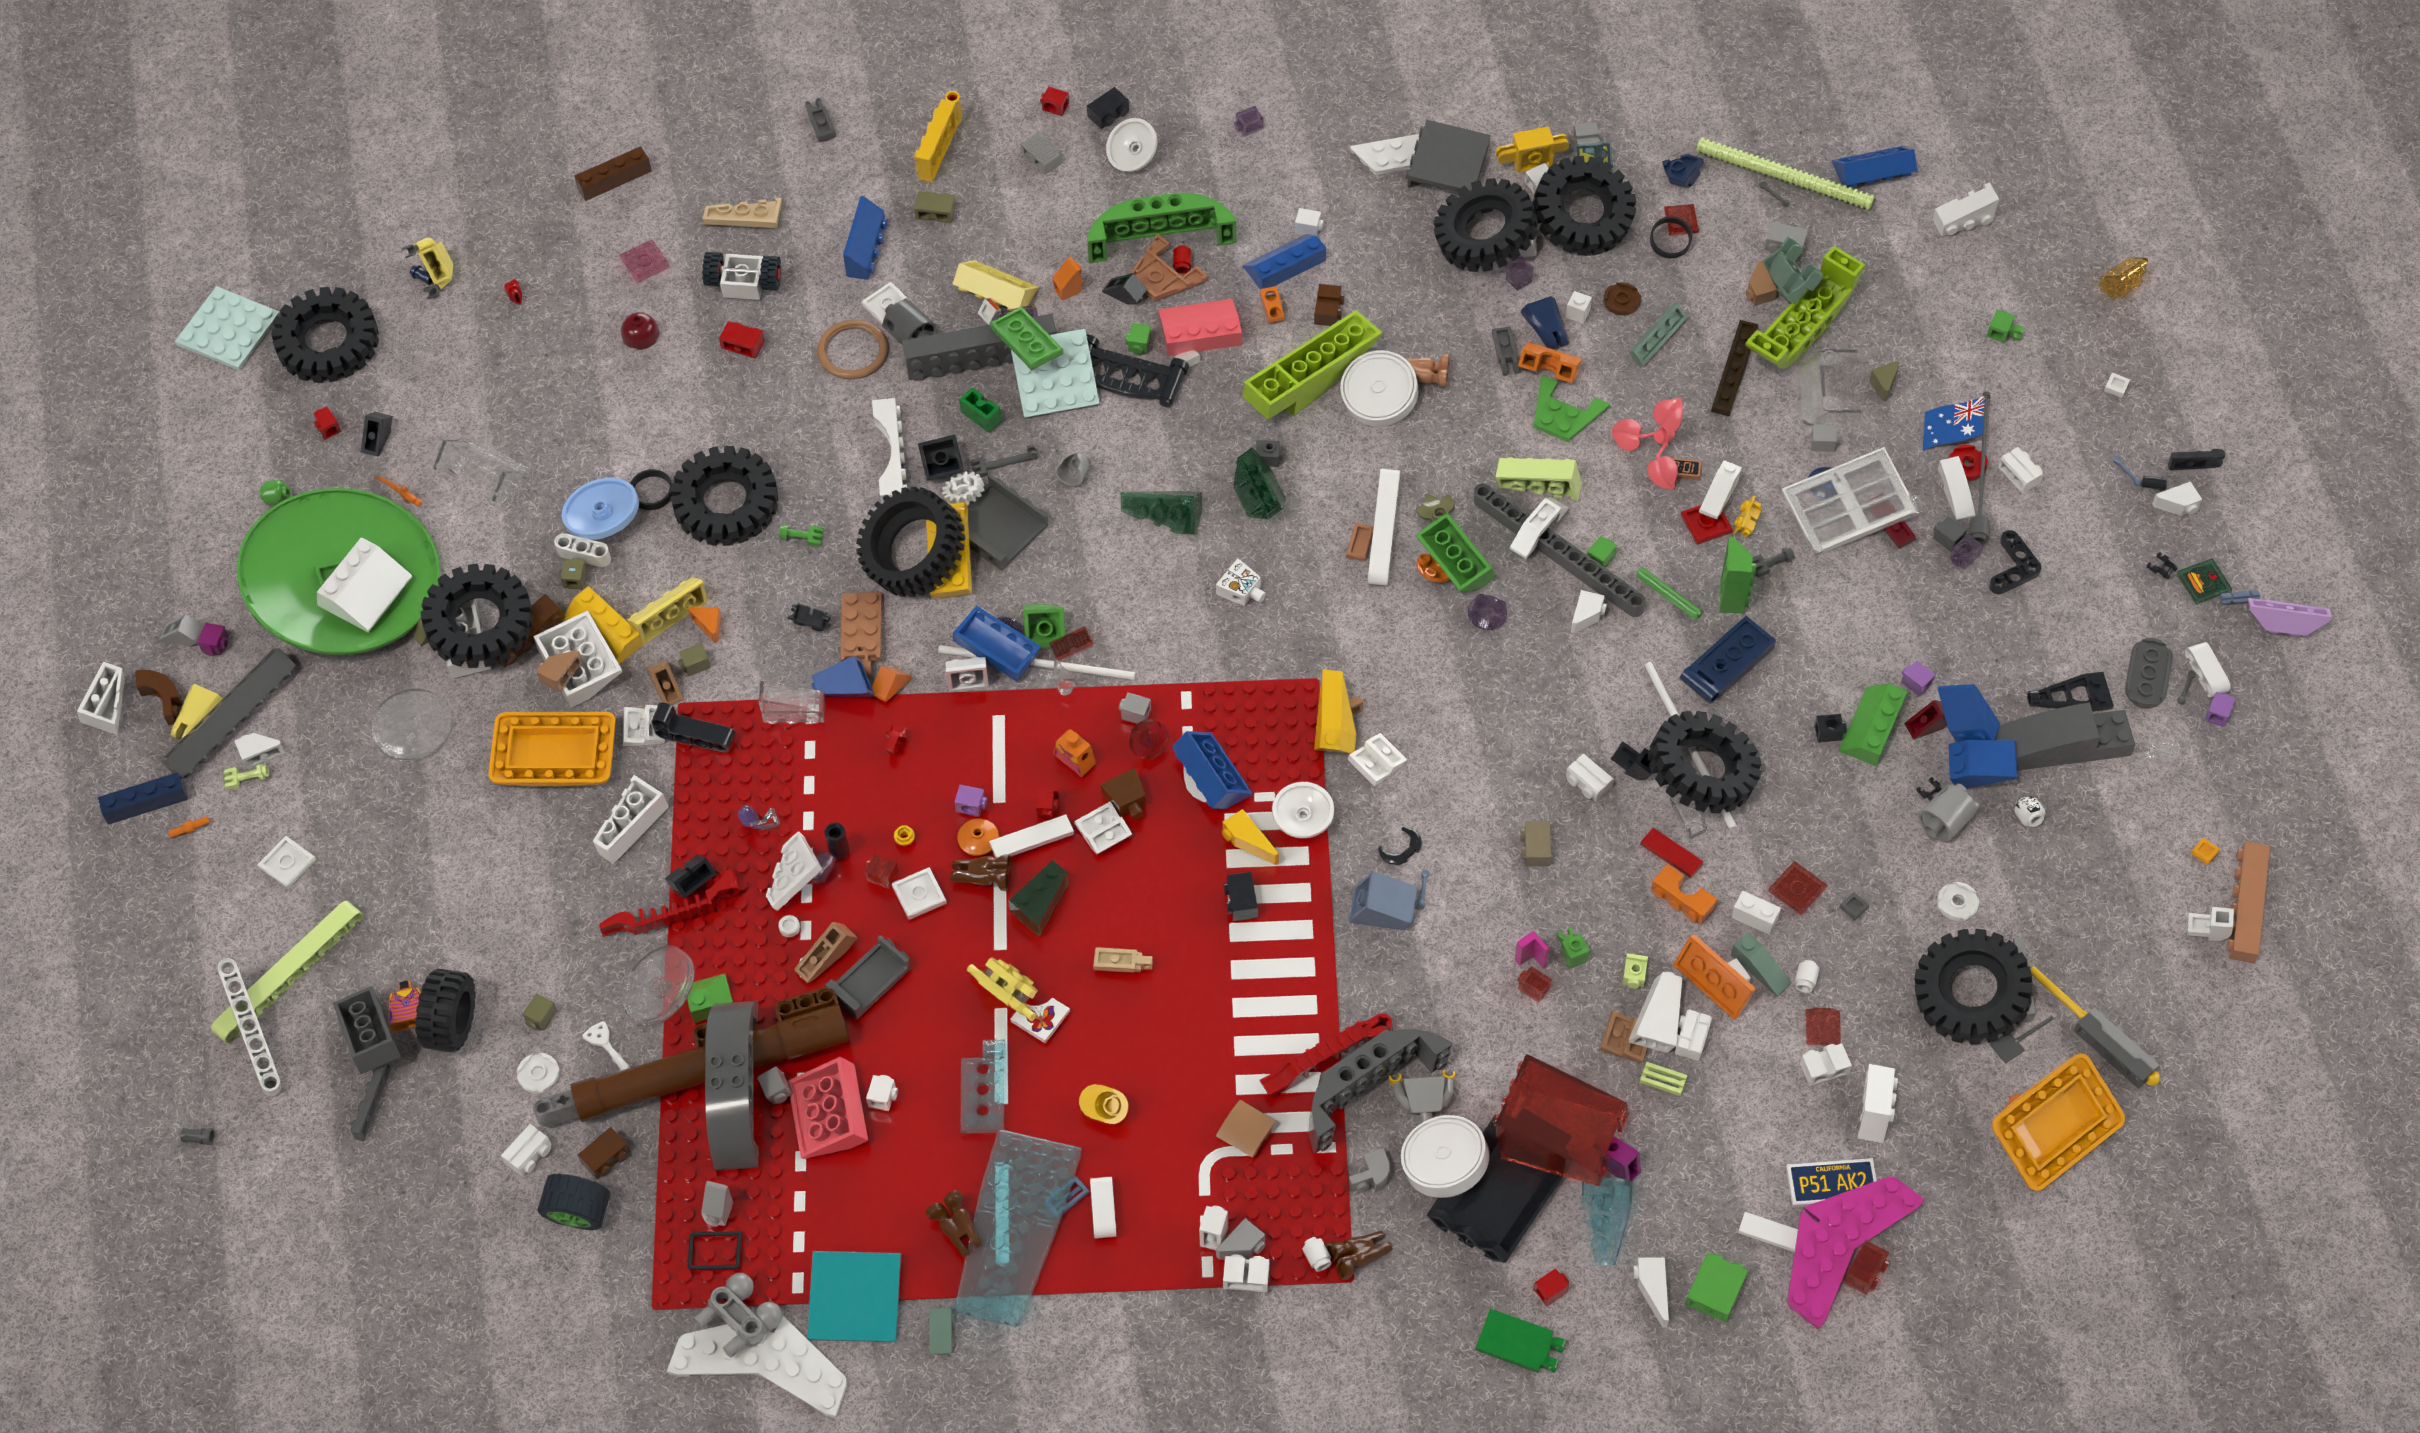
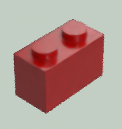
M731 321L727 322L719 337L721 349L755 359L765 342L763 331Z

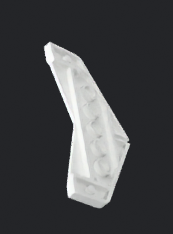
M784 1316L779 1326L776 1327L775 1333L772 1330H768L760 1343L752 1346L745 1345L732 1358L724 1352L723 1347L737 1334L727 1324L684 1334L677 1342L667 1369V1373L678 1377H688L690 1375H759L816 1408L822 1414L833 1418L837 1417L847 1388L846 1377ZM751 1328L747 1332L754 1333L757 1328Z

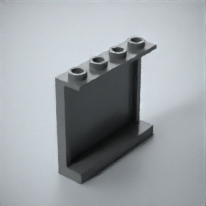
M1426 120L1425 126H1421L1419 131L1421 139L1416 140L1414 148L1416 154L1411 156L1410 165L1412 167L1411 169L1408 168L1405 179H1408L1407 187L1410 188L1411 182L1415 181L1458 192L1459 188L1466 186L1471 191V182L1479 180L1491 135Z
M989 474L988 484L983 487L984 491L980 492L982 496L976 497L975 502L970 501L969 505H967L969 545L973 551L1002 571L1049 526L1048 515L1044 510L1033 506L1030 500L1019 496L1013 488L1005 486L999 478H994Z

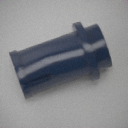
M413 265L409 273L412 278H418L428 285L432 283L433 280L428 271L422 269L421 265Z

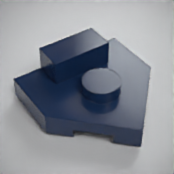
M1690 154L1681 155L1680 158L1670 161L1668 159L1662 161L1669 183L1685 188L1687 186L1691 187L1700 176L1699 169L1704 164L1703 158Z

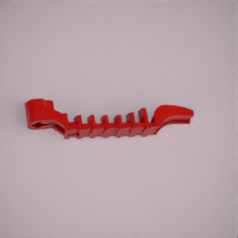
M725 870L713 876V886L705 890V899L695 895V903L690 904L688 899H684V907L679 908L678 903L675 902L672 903L673 910L669 912L666 906H662V914L657 915L655 908H650V918L647 919L643 908H639L638 916L640 921L635 922V918L630 912L623 911L612 915L599 924L602 937L621 931L630 932L634 935L643 932L646 934L653 929L659 930V927L665 925L668 927L674 922L680 923L681 920L692 919L696 915L702 916L708 911L714 912V907L721 899L733 897L740 893L736 871Z
M1380 1013L1367 1021H1357L1355 1025L1346 1027V1030L1335 1033L1336 1035L1331 1038H1326V1041L1315 1044V1047L1306 1049L1300 1055H1295V1058L1287 1060L1282 1067L1259 1081L1269 1097L1284 1092L1300 1081L1301 1074L1308 1078V1070L1312 1068L1315 1071L1319 1070V1064L1325 1063L1327 1065L1329 1063L1328 1059L1332 1057L1335 1059L1339 1058V1053L1343 1051L1346 1054L1349 1053L1350 1047L1358 1048L1359 1042L1364 1041L1367 1043L1386 1029L1393 1031L1392 1019L1388 1014Z

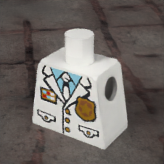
M1239 559L1233 563L1216 584V594L1243 606L1251 598L1261 603L1266 596V593L1259 589L1261 587L1260 576Z

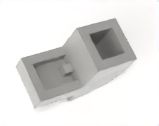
M1384 1148L1363 1155V1165L1366 1171L1349 1177L1351 1192H1363L1372 1185L1376 1193L1386 1185L1389 1178V1160Z

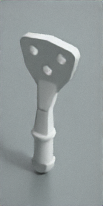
M602 1021L591 1026L582 1035L583 1039L590 1044L603 1047L621 1071L630 1068V1065L624 1061L622 1055L612 1048L609 1042L610 1032L606 1022Z

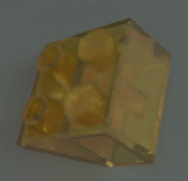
M2146 257L2126 258L2101 276L2098 287L2112 300L2125 297L2130 289H2136L2142 284L2143 275L2147 270L2148 259Z

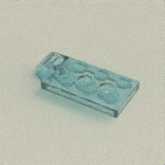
M1005 1039L983 1040V1058H961V1133L1004 1132ZM985 1064L989 1067V1070L985 1074H979L977 1072L978 1066ZM980 1085L988 1086L989 1091L985 1095L977 1093V1088ZM986 1106L989 1111L986 1115L980 1116L977 1114L978 1107Z

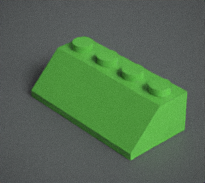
M1445 513L1415 535L1460 592L1480 589L1495 579L1492 567L1448 513Z
M1733 537L1728 538L1720 579V612L1744 614L1745 607L1749 606L1756 563H1752L1753 555Z
M1891 684L1866 687L1838 752L1877 766L1904 705L1908 691Z

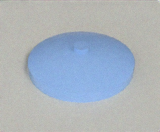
M618 478L597 479L581 486L570 495L562 509V520L568 532L573 536L589 540L606 538L621 531L633 520L639 508V498L634 487L625 480Z

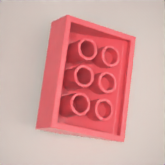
M1233 299L1158 309L1167 356L1178 355L1191 350L1199 352L1242 345V330Z
M838 1057L788 1081L792 1092L790 1098L802 1159L851 1149L868 1141L853 1063Z

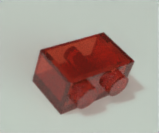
M1865 1240L1846 1273L1843 1283L1865 1295L1868 1294L1870 1289L1874 1291L1880 1281L1877 1278L1880 1272L1884 1273L1890 1263L1887 1260L1889 1252Z

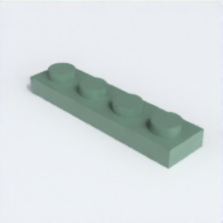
M1673 303L1631 348L1629 353L1637 365L1644 366L1688 318L1679 303Z

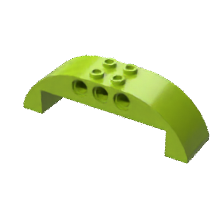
M1833 246L1823 257L1820 270L1823 277L1813 291L1806 289L1796 304L1792 302L1764 333L1756 330L1746 341V347L1780 369L1792 365L1807 351L1839 314L1855 289L1866 264Z

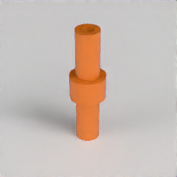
M208 816L195 821L189 820L184 822L182 826L169 830L168 833L170 838L184 833L190 834L195 832V829L209 824L210 820Z

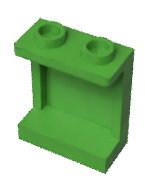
M1707 1252L1687 1296L1685 1305L1726 1323L1743 1282H1745L1748 1270L1739 1263H1731L1724 1260L1719 1254Z

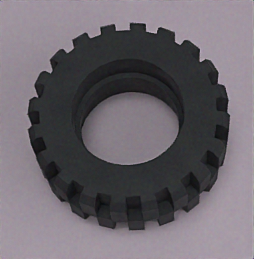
M439 968L431 971L429 976L426 977L425 983L421 988V994H419L415 1018L416 1038L423 1048L456 1052L464 1046V1042L467 1040L468 1033L472 1027L471 1023L474 1018L473 1014L476 1004L474 980L468 973Z

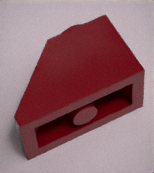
M1933 700L1904 723L1913 740L1943 730L1947 726L1941 701Z

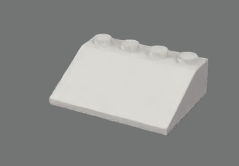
M361 537L317 591V606L369 633L411 580L412 575L379 546Z
M588 611L533 636L537 649L544 661L549 656L574 650L580 652L583 662L561 690L571 708L589 700L622 672L621 667Z

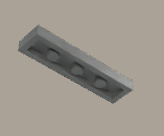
M391 1061L373 1069L371 1081L367 1083L365 1088V1097L358 1106L357 1118L351 1124V1133L355 1140L364 1141L393 1066Z

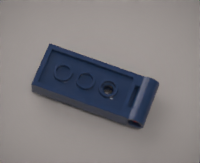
M1745 616L1694 663L1687 667L1681 673L1679 679L1711 704L1770 653L1775 647L1776 639L1749 617Z

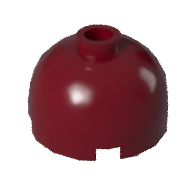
M636 312L627 316L623 321L621 336L627 347L643 350L656 343L659 329L656 321L650 315Z

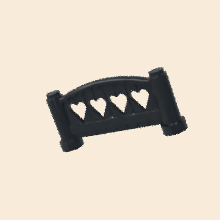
M1086 334L1092 367L1103 362L1105 369L1104 375L1094 373L1097 387L1131 398L1158 399L1159 404L1163 407H1170L1172 405L1183 375H1186L1188 372V362L1180 358H1173L1170 365L1166 366L1098 348L1100 342L1095 336ZM1121 367L1123 379L1117 380L1115 377H1108V374ZM1139 372L1141 379L1139 385H1135L1133 382H1126L1127 378ZM1156 376L1159 388L1157 390L1151 387L1146 388L1144 384Z

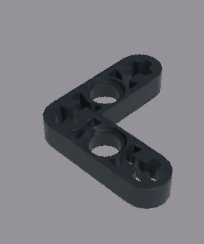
M2013 530L2003 532L2000 543L2016 566L1991 578L1989 589L1995 594H2003L2037 578L2041 572L2040 562L2018 533ZM2007 537H2008L2009 539H2012V538H2013V539H2014V540H2013V543H2012L2010 540L2006 541V538H2007ZM2018 551L2024 552L2026 557L2019 558L2015 553ZM2029 566L2031 568H2036L2035 572L2033 570H2028ZM2017 574L2020 576V580H2012L2010 575ZM1997 582L1998 584H2003L2002 587H2000L1999 585L1995 586V583Z

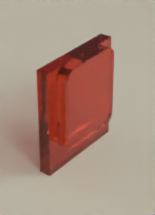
M1694 204L1664 206L1665 217H1678L1689 225L1692 233H1699ZM1667 223L1669 235L1687 234L1682 226L1676 223Z
M1817 1007L1805 1010L1806 1045L1841 1044L1840 1010Z

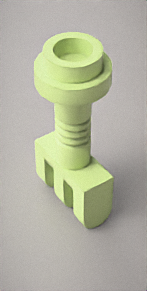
M259 764L257 769L239 773L236 767L225 769L224 782L226 784L224 789L240 788L239 781L259 777L260 780H265L270 775L268 766Z

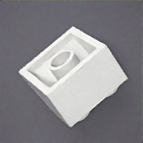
M973 657L964 660L954 659L945 662L949 692L989 687L985 657Z

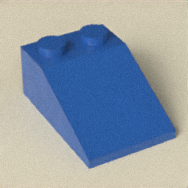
M1975 684L1938 687L1948 730L1956 742L1995 739L2001 723Z
M1964 740L1948 744L1950 780L1954 785L1959 783L1968 789L2018 778L2015 741Z

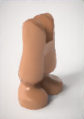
M1443 354L1439 362H1435L1432 358H1405L1413 367L1417 382L1428 385L1436 383L1440 387L1447 386L1449 354Z

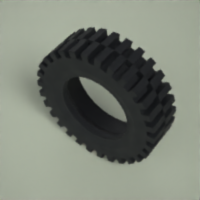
M904 487L901 488V493L897 490L892 491L893 497L885 495L882 497L884 503L881 504L877 501L874 504L877 509L875 511L871 509L868 511L867 514L871 517L869 520L864 518L862 521L865 529L859 528L858 534L862 538H857L856 544L861 548H857L856 551L861 556L858 558L859 563L862 565L861 568L870 579L896 596L898 594L901 597H906V595L916 597V593L920 596L925 595V589L929 592L934 591V584L940 587L944 584L941 580L943 577L946 579L950 578L951 574L948 573L950 568L954 571L956 570L957 565L954 562L955 560L960 561L962 558L958 551H964L965 547L960 542L965 540V535L962 533L965 528L960 523L962 519L957 514L958 512L934 492L920 487V490L917 487H911L910 490ZM916 520L934 522L936 524V537L929 553L914 567L903 571L898 570L893 563L891 554L892 545L897 534L907 524Z

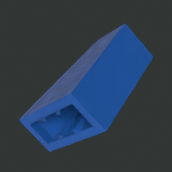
M855 656L812 675L814 691L824 697L874 696L862 661Z

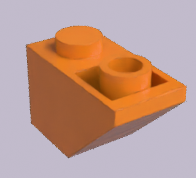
M1072 257L1067 258L1052 277L1053 289L1062 301L1082 292L1081 284H1083L1080 274L1082 269L1078 262H1074Z

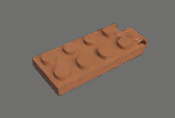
M843 593L840 660L842 662L852 656L861 659L867 677H872L871 661H881L882 593Z

